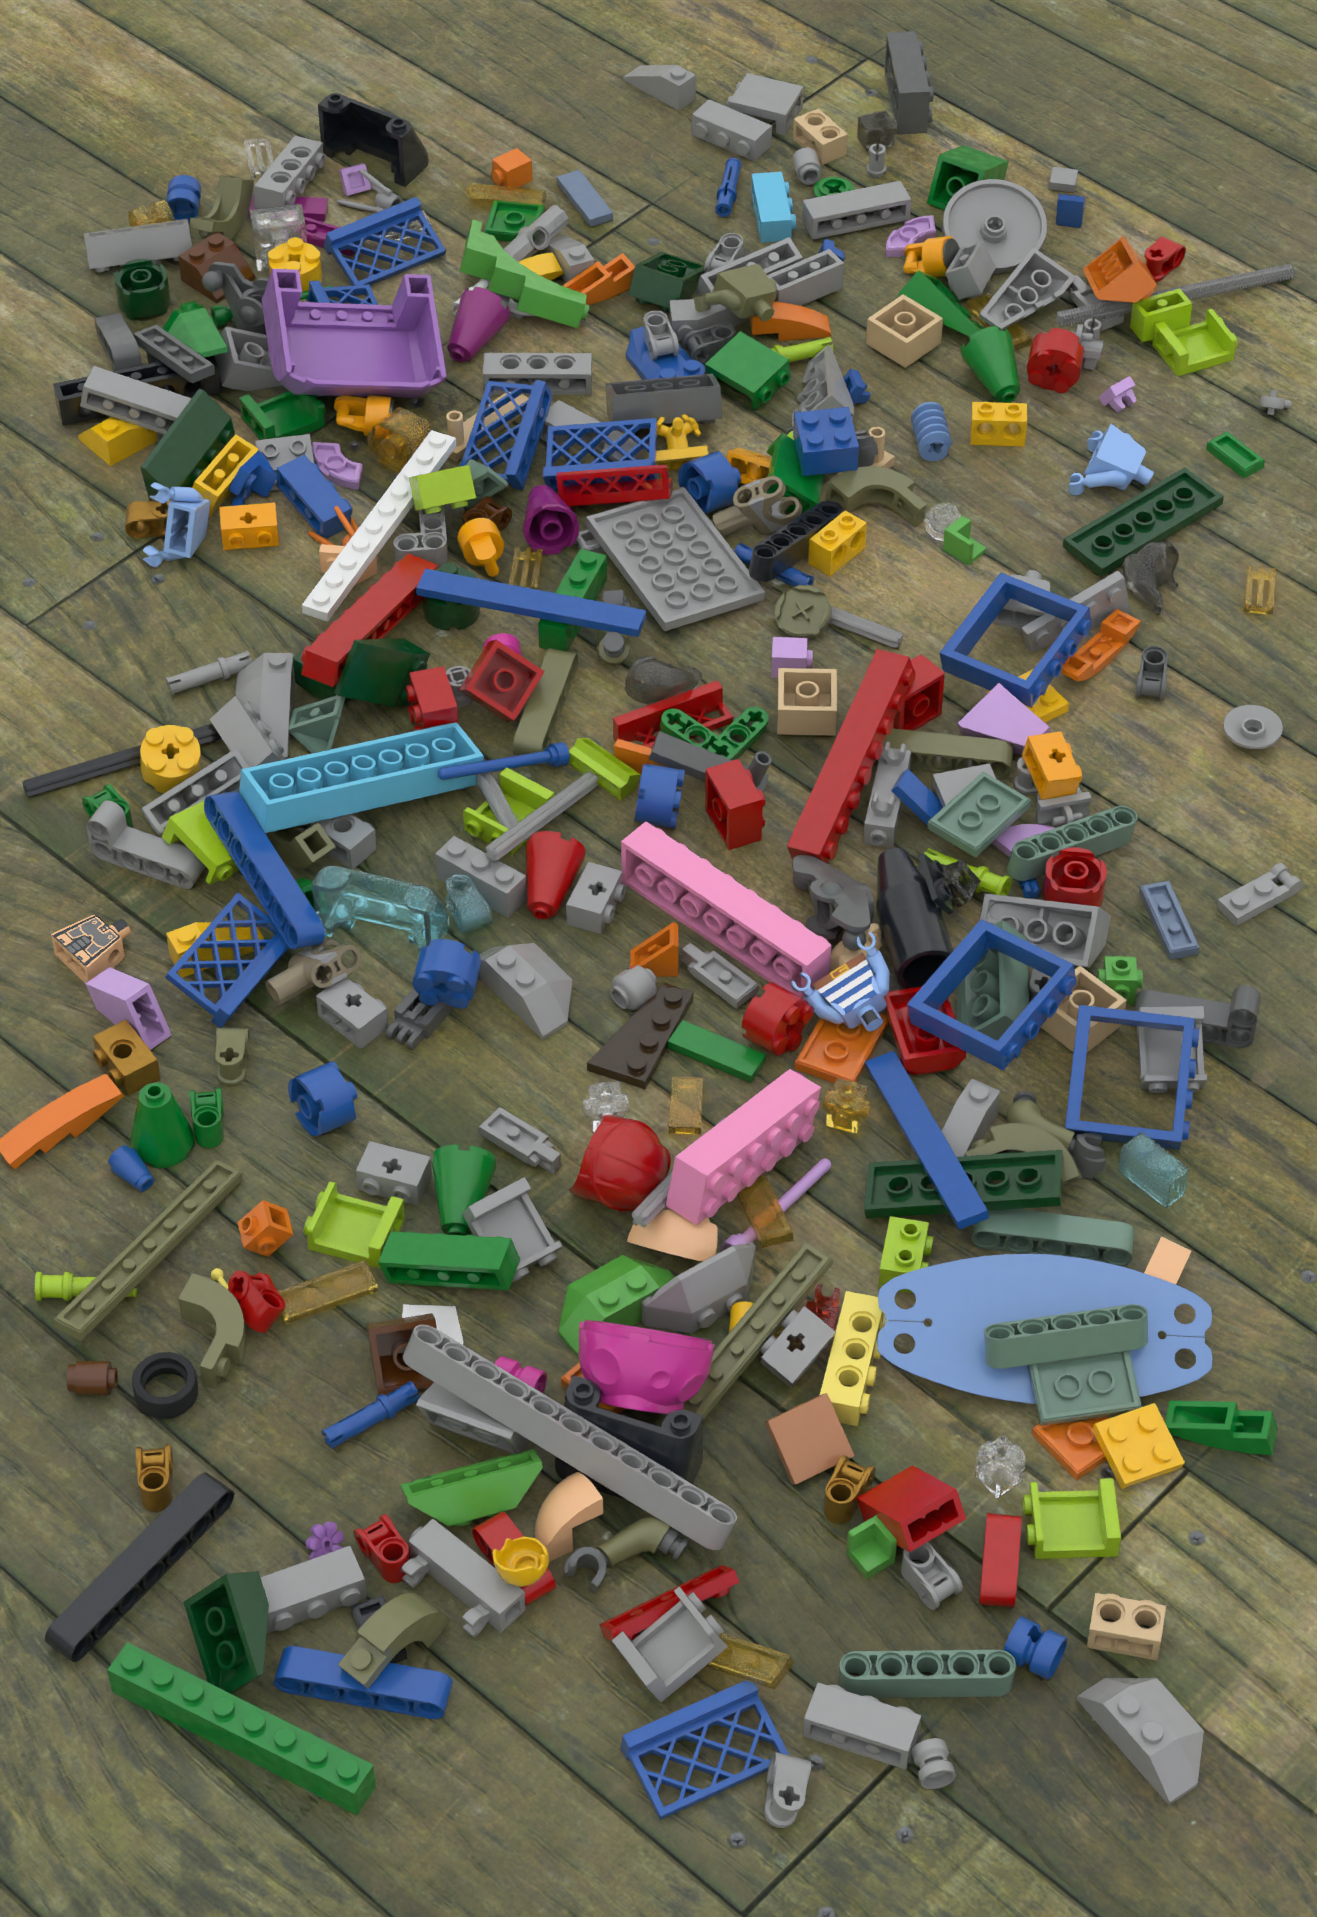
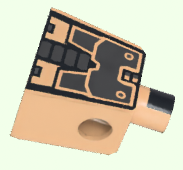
M92 915L54 932L51 936L55 955L86 983L107 968H114L124 959L122 939L130 935L131 931L123 919H119L108 926L99 916Z

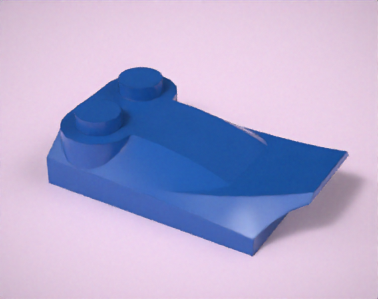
M644 326L631 330L626 359L642 380L705 374L704 365L701 362L692 360L680 344L679 355L657 356L656 360H651L644 341Z

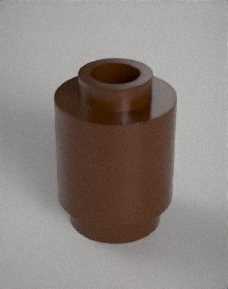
M77 1361L76 1364L68 1365L67 1389L69 1392H76V1395H110L112 1388H117L118 1370L117 1368H112L111 1361Z

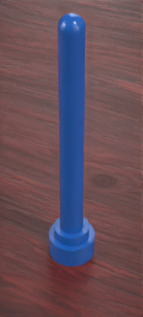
M563 742L550 744L542 752L441 768L438 771V777L441 780L500 771L506 767L512 769L547 763L553 767L566 766L569 763V750Z

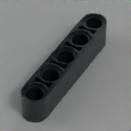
M822 501L755 545L750 562V577L761 582L770 581L808 556L809 539L839 516L843 511V507L835 501Z

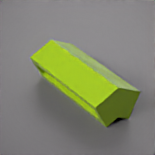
M577 738L575 745L569 750L568 764L583 775L586 772L597 775L598 785L620 801L634 791L641 774L591 739Z

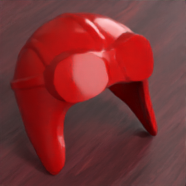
M615 1115L600 1116L601 1123L595 1130L585 1151L577 1180L568 1190L574 1196L603 1204L608 1208L633 1212L668 1175L671 1166L670 1153L660 1143L656 1133L647 1124Z

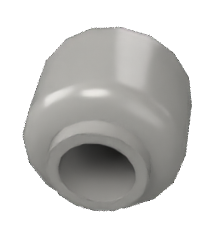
M631 965L612 979L611 997L621 1009L627 1008L635 1011L657 993V978L650 969L639 965Z

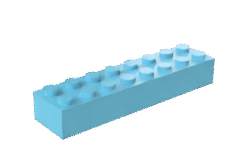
M454 722L241 769L239 794L264 833H269L478 785L476 775L441 780L438 777V771L441 768L482 762L484 756L459 724Z

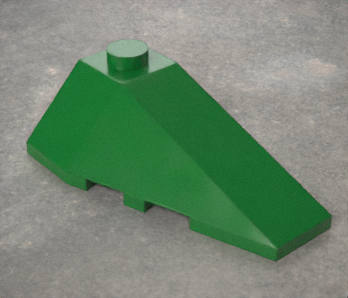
M918 270L898 293L899 296L904 294L942 317L943 325L969 337L984 329L976 320H970L972 314L969 310L959 304L960 300L938 278Z
M196 301L181 304V308L175 309L162 328L204 358L228 352L227 345L206 308L201 304H197Z

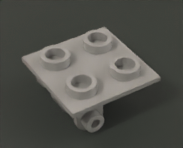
M310 434L255 441L256 448L265 455L276 475L277 467L304 454L312 463L314 462ZM277 479L270 492L280 491L276 486Z

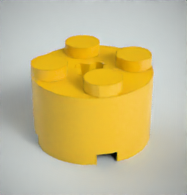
M290 238L287 243H283L268 252L269 275L272 269L299 270L302 292L308 291L309 281L322 282L320 251L313 245L303 242L301 238Z
M164 725L147 731L140 749L143 779L146 783L148 782L155 787L156 791L166 793L200 771V745L190 728Z

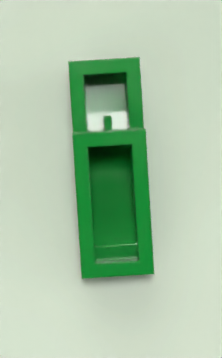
M1170 1400L1165 1424L1170 1434L1182 1439L1228 1451L1273 1455L1278 1430L1273 1411L1239 1410L1236 1402Z

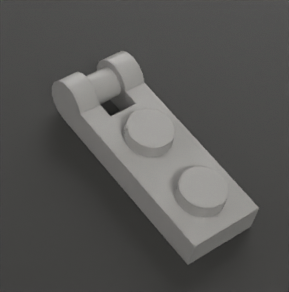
M1278 863L1270 872L1219 898L1217 908L1235 926H1238L1298 893L1303 886V882L1297 876H1291L1289 869L1283 863ZM1279 882H1281V883L1283 884V885L1280 886V887H1278V886L1276 885V884L1279 883Z

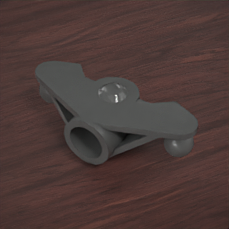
M212 263L208 272L202 278L203 287L210 292H215L222 288L235 320L236 329L266 335L262 298L269 279L259 278L251 282L244 278L236 264ZM306 299L299 300V302H309Z
M798 855L794 857L792 863L793 884L800 891L809 890L816 914L807 918L805 927L825 939H836L841 933L842 928H845L846 930L842 936L844 946L851 951L861 949L857 944V937L859 936L861 944L864 946L867 940L864 931L870 928V923L874 917V900L868 885L856 881L814 856Z

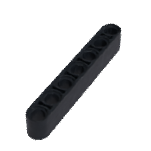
M206 1472L200 1474L50 1625L45 1635V1642L70 1661L77 1662L81 1660L229 1509L234 1499V1491Z

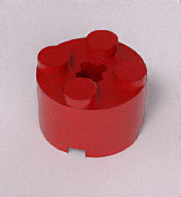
M1060 328L1050 329V332L1044 334L1042 332L1038 333L1031 343L1027 363L1028 381L1033 385L1054 390L1057 393L1068 392L1069 388L1079 380L1084 346H1081L1079 343V338L1074 333Z
M1071 847L1060 850L1059 855L1054 858L1051 856L1046 863L1043 886L1044 900L1100 907L1104 900L1107 876L1105 863L1102 859L1100 862L1094 857L1093 852L1084 848Z
M774 982L768 983L761 988L766 992L760 998L754 996L748 1005L742 1020V1028L746 1030V1034L742 1035L745 1039L779 1056L788 1050L794 1052L798 1049L802 1042L800 1034L805 1024L812 1018L814 1008L808 1004L807 1000Z

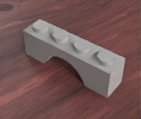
M558 400L549 407L540 439L547 442L549 426L599 423L600 421ZM616 430L607 437L615 442L623 433ZM593 432L586 433L580 439L589 444L597 435ZM555 435V443L560 447L570 439L568 435ZM629 438L620 447L628 453L637 443ZM601 441L595 449L602 454L610 445L605 441ZM644 449L633 458L636 460L644 459ZM615 451L606 460L608 462L619 461L623 456Z

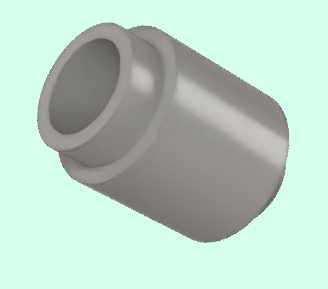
M812 148L797 150L792 157L797 178L803 184H815L820 179L822 173L816 151Z

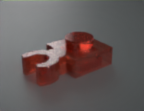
M818 1284L815 1288V1302L807 1301L805 1307L835 1331L840 1308L836 1307L840 1301V1289L835 1288L834 1294L827 1297L822 1295L823 1284Z

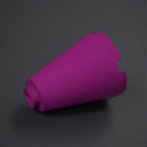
M475 287L470 291L469 288L465 289L460 298L447 345V350L452 359L458 362L470 361L507 324L511 316L508 306L505 309L500 304L502 299L498 295L481 287Z
M538 485L530 491L523 525L525 540L534 551L541 554L561 553V549L568 545L569 547L572 546L579 535L577 516L550 486Z

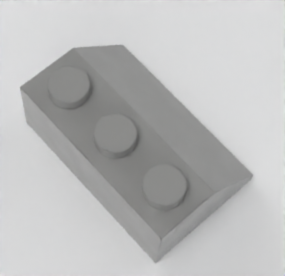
M435 1382L424 1392L416 1404L429 1424L511 1454L523 1453L529 1442L527 1438Z

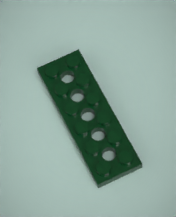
M1184 467L1063 539V548L1102 577L1223 504L1224 496Z
M1062 1150L957 1157L988 1211L1061 1206L1064 1165ZM918 1159L869 1163L864 1203L866 1219L945 1214L949 1212L935 1188L926 1189L932 1183ZM1029 1177L1036 1178L1032 1182H1023L1026 1178ZM994 1180H1004L999 1184H991ZM898 1186H906L903 1190L894 1191Z

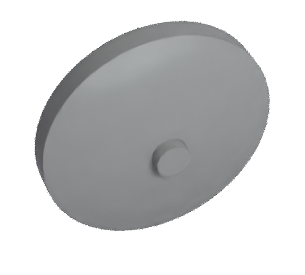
M987 179L970 183L953 195L945 208L942 232L943 237H953L958 243L959 248L983 241L996 266L993 274L1013 272L1033 247L1041 251L1047 232V220L1041 204L1028 190L1009 181Z

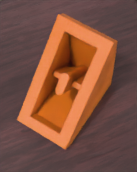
M675 922L671 923L630 950V966L639 965L643 968H648L656 977H678V924Z

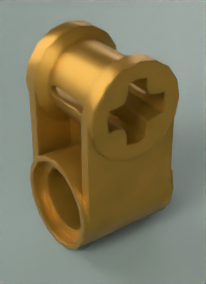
M168 500L166 503H159L157 501H135L130 503L126 511V533L130 537L138 539L144 537H165L168 506L171 500Z
M165 1444L164 1448L143 1450L142 1447H136L137 1481L142 1506L152 1512L162 1511L170 1505L172 1500L173 1456L171 1444Z
M845 1455L840 1457L825 1489L824 1515L828 1520L833 1523L842 1524L853 1518L859 1506L856 1498L869 1491L875 1476L876 1467L871 1465L864 1467L849 1461V1457Z

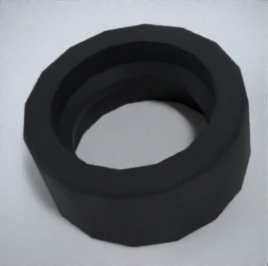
M173 1352L153 1354L140 1362L132 1375L135 1401L139 1409L148 1416L158 1419L177 1417L189 1410L197 1399L198 1382L196 1371L192 1363L183 1355ZM161 1374H175L185 1380V1386L178 1393L169 1397H156L150 1395L145 1390L146 1384Z

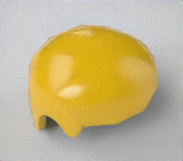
M525 1536L513 1540L508 1538L505 1540L504 1546L500 1551L494 1549L492 1552L498 1575L507 1584L518 1587L529 1586L542 1577L549 1566L548 1551L536 1538Z

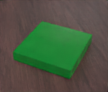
M494 200L484 232L493 235L496 240L511 242L517 237L521 228L530 226L545 212V205Z

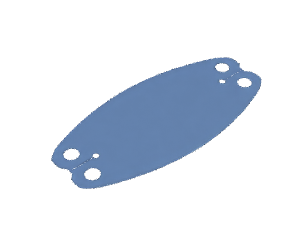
M1051 1254L981 1256L914 1270L891 1279L879 1289V1308L885 1314V1326L878 1332L877 1338L879 1353L890 1363L912 1374L981 1396L1036 1404L1028 1365L997 1369L986 1364L984 1330L989 1325L1129 1304L1141 1305L1148 1312V1344L1140 1349L1129 1350L1139 1397L1189 1384L1200 1379L1212 1369V1352L1205 1344V1338H1202L1205 1337V1331L1211 1326L1212 1312L1209 1304L1195 1293L1176 1284L1110 1263ZM909 1289L915 1294L916 1302L913 1307L902 1309L896 1305L894 1298L899 1290ZM1188 1304L1193 1307L1196 1314L1194 1321L1190 1324L1178 1322L1174 1315L1177 1306ZM927 1318L932 1320V1325L929 1327L923 1323ZM1164 1331L1166 1335L1174 1336H1166L1165 1339H1160L1158 1333ZM906 1333L913 1337L915 1347L912 1352L902 1354L896 1351L894 1339L897 1335ZM1190 1349L1196 1356L1195 1365L1190 1369L1180 1368L1175 1362V1354L1178 1350Z

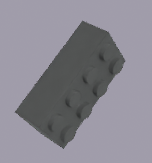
M916 31L889 32L886 34L884 74L897 135L927 133L928 123L932 122V108L929 107V102H933V87L930 86V73L926 71L927 61L926 56H923V42L918 41Z
M713 373L605 383L607 415L610 422L656 418L658 421L660 417H665L663 424L673 423L676 417L681 418L683 414L694 418L701 424L714 423L715 419H722L721 389Z

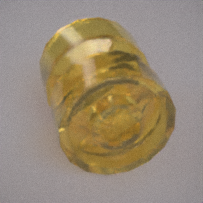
M164 199L150 203L148 209L141 206L128 211L130 227L175 221L172 211Z

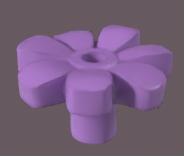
M325 1522L324 1526L315 1524L310 1529L313 1536L306 1540V1548L313 1551L309 1556V1560L343 1548L338 1543L344 1541V1535L342 1531H337L338 1526L336 1523Z

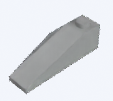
M1033 247L978 317L989 325L998 326L999 330H1004V328L1013 325L1060 298L1075 280L1076 276Z
M827 345L808 362L802 381L806 386L803 392L798 394L797 401L800 402L799 409L793 410L791 416L792 426L794 425L795 412L849 407L853 419L854 407L852 398L834 352Z
M263 653L237 674L235 695L244 703L249 701L257 708L260 713L257 716L258 719L263 720L272 731L270 737L280 743L285 750L282 755L285 759H288L290 744L288 728L293 712L295 691L292 659L294 656L293 653Z
M985 893L980 920L982 919L993 925L1003 920L1025 936L1027 942L1074 964L1076 967L1090 968L1105 947L1111 915L1097 906Z

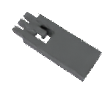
M414 988L394 1010L395 1021L386 1031V1037L390 1039L396 1037V1042L402 1045L407 1041L406 1046L412 1050L417 1047L423 1038L428 1039L455 1008L447 1005L445 1002H438L425 1014L427 1011L426 1004L419 1000L420 995Z

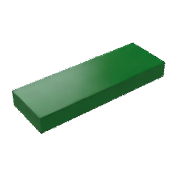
M684 1020L681 1021L668 1040L669 1049L752 1083L766 1062V1054Z

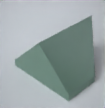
M472 459L466 464L470 466L476 498L467 500L468 506H464L466 510L479 503L482 498L490 497L508 488V482L489 467Z
M336 695L294 709L288 731L312 754L331 750L345 697Z

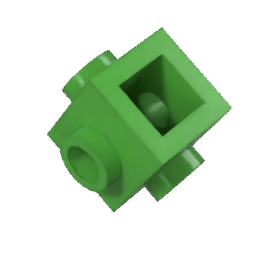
M1105 956L1103 969H1098L1097 978L1127 1000L1126 1005L1135 1004L1137 988H1142L1143 972L1142 970H1137L1136 957Z

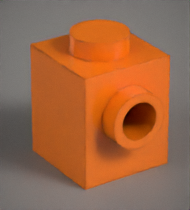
M518 148L493 158L491 176L494 183L501 186L506 192H510L531 182L532 160Z

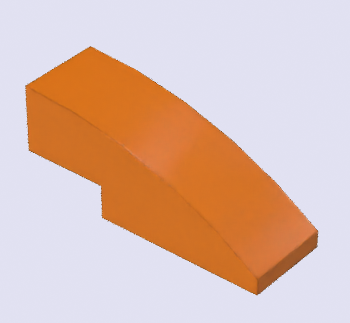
M622 253L604 266L597 261L562 286L586 294L587 305L595 304L630 289L635 266Z
M773 302L774 315L768 321L763 322L757 315L749 317L752 335L777 333L778 341L831 337L828 316L800 305Z

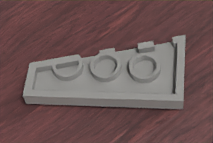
M1119 571L1114 572L1069 599L1090 607L1091 621L1093 622L1090 629L1101 625V622L1116 609L1127 614L1131 613L1125 578ZM1045 613L1022 627L1025 646L1031 652L1053 644L1069 622Z

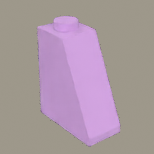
M1000 683L958 722L959 731L962 736L1004 740L1009 742L1013 746L1014 753L1019 755L1023 753L1028 736L1051 733L1050 727Z
M111 967L85 983L96 1009L114 1025L127 1020L150 1050L172 1035L149 983Z

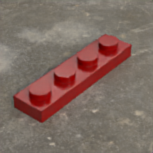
M720 1565L599 1624L604 1638L610 1641L622 1631L632 1641L638 1636V1632L651 1626L680 1601V1598L674 1592L676 1588L680 1587L687 1596L694 1592L699 1600L703 1601L709 1597L714 1599L726 1595L730 1592L729 1587L740 1582L734 1569Z

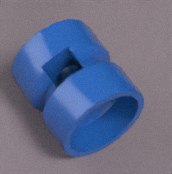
M188 175L175 176L170 180L165 203V213L170 220L188 219V223H190V218H197L201 198V185L199 181Z
M1021 1616L1013 1626L1003 1650L1014 1657L1017 1666L1022 1667L1028 1664L1030 1672L1049 1680L1062 1660L1068 1638L1050 1629L1042 1632L1040 1624Z

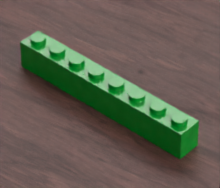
M128 1642L107 1669L113 1693L355 1815L359 1813L376 1787L373 1764Z

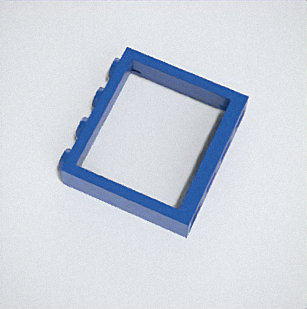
M1000 572L940 651L942 669L944 672L990 691L1000 683L1021 703L1032 708L1041 695L1044 696L1047 686L1052 679L1059 676L1067 659L1075 654L1081 640L1089 635V630L1093 623L1091 621L1090 607ZM1010 599L1069 622L1026 680L967 656Z
M981 919L908 1002L907 1007L911 1024L1004 1070L1014 1057L1018 1058L1025 1044L1036 1037L1041 1025L1047 1018H1051L1056 1013L1058 1005L1063 999L1072 994V989L1077 984L1074 964ZM990 948L1051 977L998 1041L938 1011L939 1007Z
M1079 1005L1065 1128L1075 1132L1074 1137H1077V1134L1095 1133L1102 1135L1103 1141L1180 1150L1182 1140H1188L1190 1121H1184L1185 1109L1191 1110L1193 1090H1187L1188 1078L1194 1079L1196 1059H1190L1191 1048H1197L1199 1040V1029L1194 1028V1018ZM1090 1021L1183 1031L1172 1131L1079 1121Z

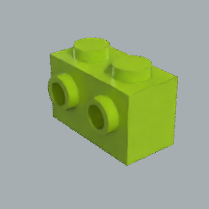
M1180 288L1148 297L1145 300L1140 299L1136 303L1132 302L1130 328L1141 342L1153 340L1154 325L1156 323L1164 321L1171 331L1190 326L1192 303Z
M469 465L409 477L416 511L425 509L426 514L442 511L441 505L451 504L452 509L468 506L467 500L476 498Z
M890 1216L880 1264L878 1288H881L895 1277L929 1267V1263L924 1262L925 1255L931 1256L934 1241L933 1236H928L929 1222ZM901 1289V1290H899V1292H905V1293L914 1294V1293H913L911 1290H909V1289Z

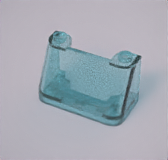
M333 865L321 869L312 884L315 912L324 926L325 936L332 937L334 929L342 925L352 929L356 919L370 921L410 931L408 935L409 943H416L418 945L419 957L421 947L423 945L425 947L429 946L432 940L443 939L449 926L447 910L436 894L425 886Z

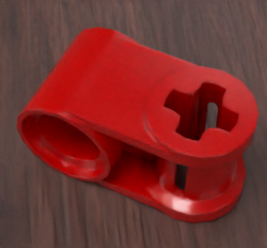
M1161 236L1153 245L1145 250L1146 266L1155 282L1163 280L1166 275L1182 263L1186 253L1185 246Z
M238 1270L231 1275L228 1290L238 1301L244 1321L253 1330L266 1333L285 1309V1300L277 1291L268 1274L258 1273L256 1275H249L245 1271Z
M383 1514L379 1517L378 1522L363 1530L360 1528L354 1530L353 1534L357 1545L365 1557L369 1558L382 1578L390 1583L402 1582V1577L406 1573L401 1568L410 1560L409 1548L396 1530L391 1519L386 1514Z

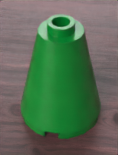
M998 326L981 329L969 337L970 342L966 347L963 343L960 354L963 361L997 402L1010 403L1020 393L1013 338L1006 328H1004L1005 331L999 330Z
M150 1083L145 1085L139 1092L130 1146L136 1149L144 1162L152 1164L153 1168L173 1167L183 1162L188 1157L187 1153L190 1149H193L195 1144L194 1132L170 1088L163 1083Z
M459 1144L442 1146L434 1151L431 1161L441 1230L447 1235H471L472 1231L462 1213L468 1206L486 1197L496 1170V1158L488 1150L470 1145L469 1151L459 1150Z

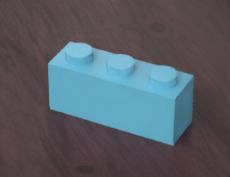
M782 172L751 174V197L760 242H778L788 237L792 239V230H796V216L791 214L793 213L792 198H787L789 197V183L784 182Z

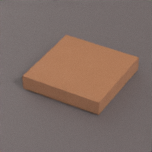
M823 1393L764 1421L792 1485H796L837 1465L842 1455L848 1456L849 1459L855 1456L827 1393Z

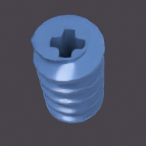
M923 403L914 409L911 415L918 452L927 461H939L947 456L952 443L946 416L944 415L942 405L939 403Z

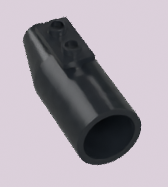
M895 847L883 851L878 857L876 910L898 983L903 988L909 989L922 987L954 951L941 912L942 909L949 915L954 912L950 900L953 898V895L945 884L943 878L946 875L945 870L939 861H933L922 853L918 856L921 864L916 866L904 849Z

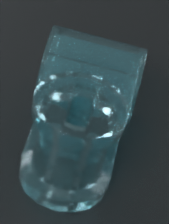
M456 874L449 877L446 881V890L449 894L446 897V907L453 916L459 930L464 934L492 923L491 909L487 901L477 890L472 879L464 874Z

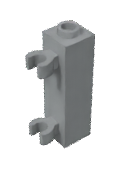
M887 741L884 744L865 819L863 844L893 848L903 802L891 789L900 774L906 769L910 770L911 751L906 750L905 744H901L900 749L890 748V742Z
M432 1519L424 1527L420 1526L412 1533L408 1541L410 1560L401 1568L406 1573L402 1580L413 1588L421 1582L427 1573L471 1608L464 1614L462 1620L467 1623L463 1626V1630L472 1637L477 1636L487 1622L502 1633L525 1611L524 1591L518 1586L507 1584L498 1575L496 1568L436 1520Z

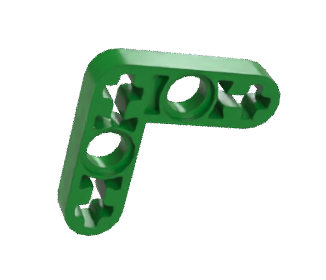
M749 707L718 736L678 709H668L662 714L660 731L705 750L708 749V751L715 754H724L725 756L723 757L730 760H736L764 734L767 729L769 716L762 708ZM750 721L754 722V723L751 725L750 729H749V728H748L749 722H750ZM738 734L743 736L745 741L740 743L734 742L730 736ZM697 735L702 737L704 742L697 744L692 742L689 737Z

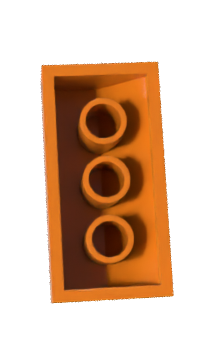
M1124 236L1082 269L1095 296L1099 300L1136 303L1140 299L1145 300L1150 297L1155 291L1154 288L1158 286L1143 259Z

